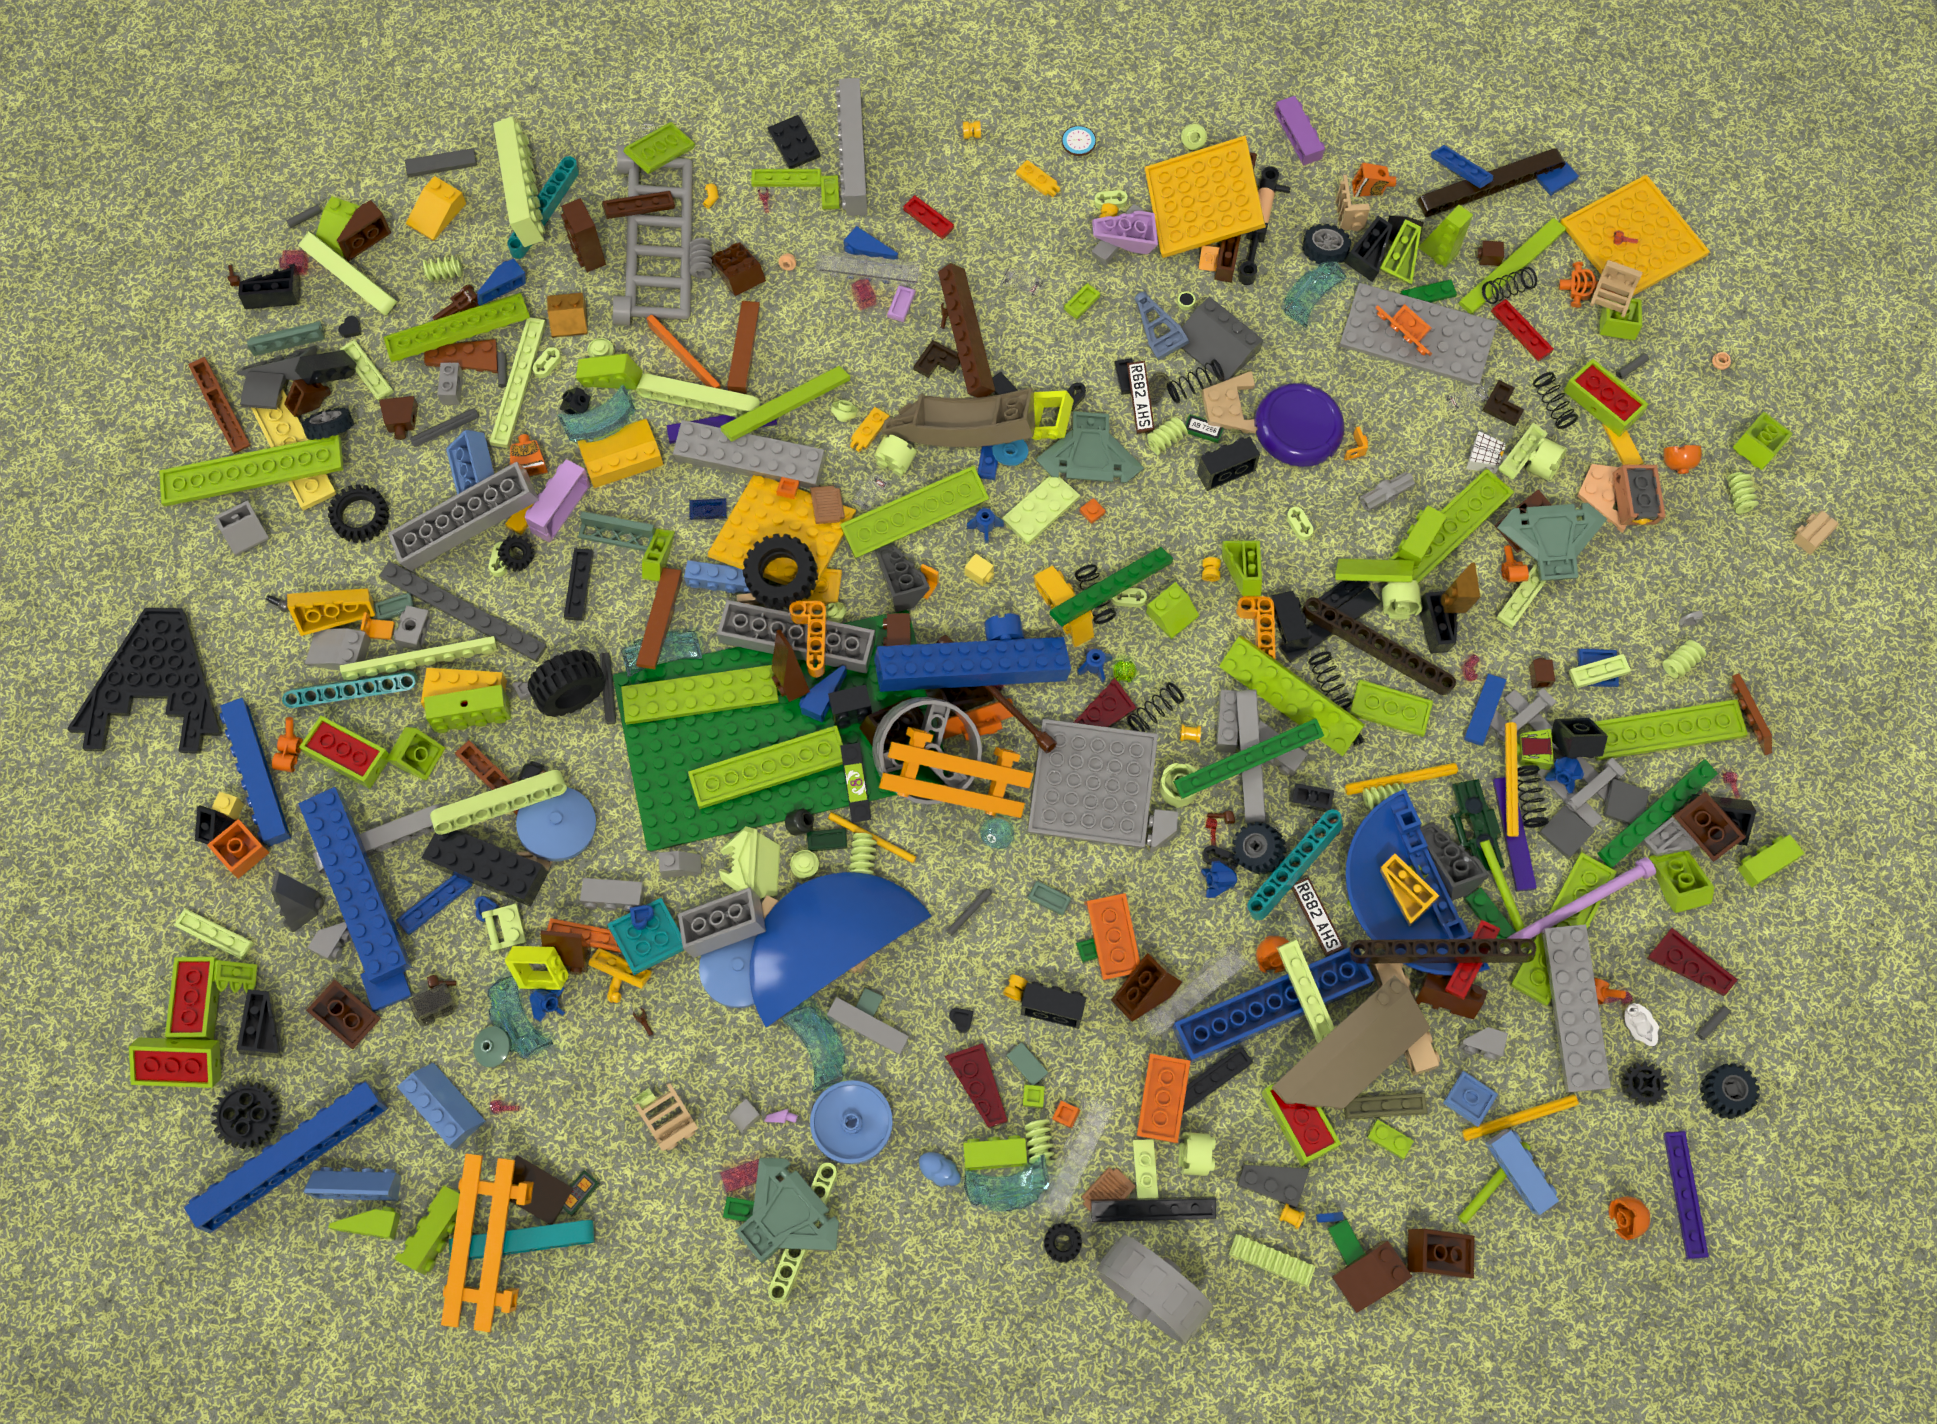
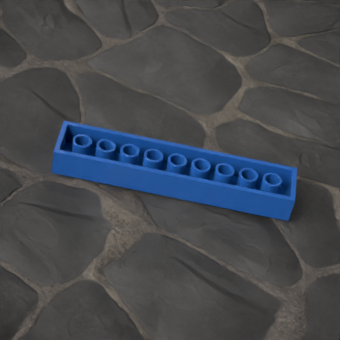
M1064 637L877 646L874 658L880 692L1067 681L1071 671Z
M333 787L298 803L368 981L376 985L413 968L342 792Z
M1350 947L1308 965L1325 1006L1368 988L1375 981L1367 964L1355 963L1351 959ZM1359 949L1354 951L1355 954L1362 955ZM1288 974L1177 1021L1172 1029L1186 1059L1191 1061V1065L1305 1015L1291 980Z
M366 1081L358 1083L352 1088L351 1092L337 1097L331 1106L320 1109L315 1117L301 1122L295 1131L284 1134L279 1142L265 1147L256 1158L252 1157L245 1161L243 1167L229 1172L221 1182L210 1185L207 1188V1192L190 1199L189 1204L184 1209L197 1229L211 1233L389 1108L374 1087Z

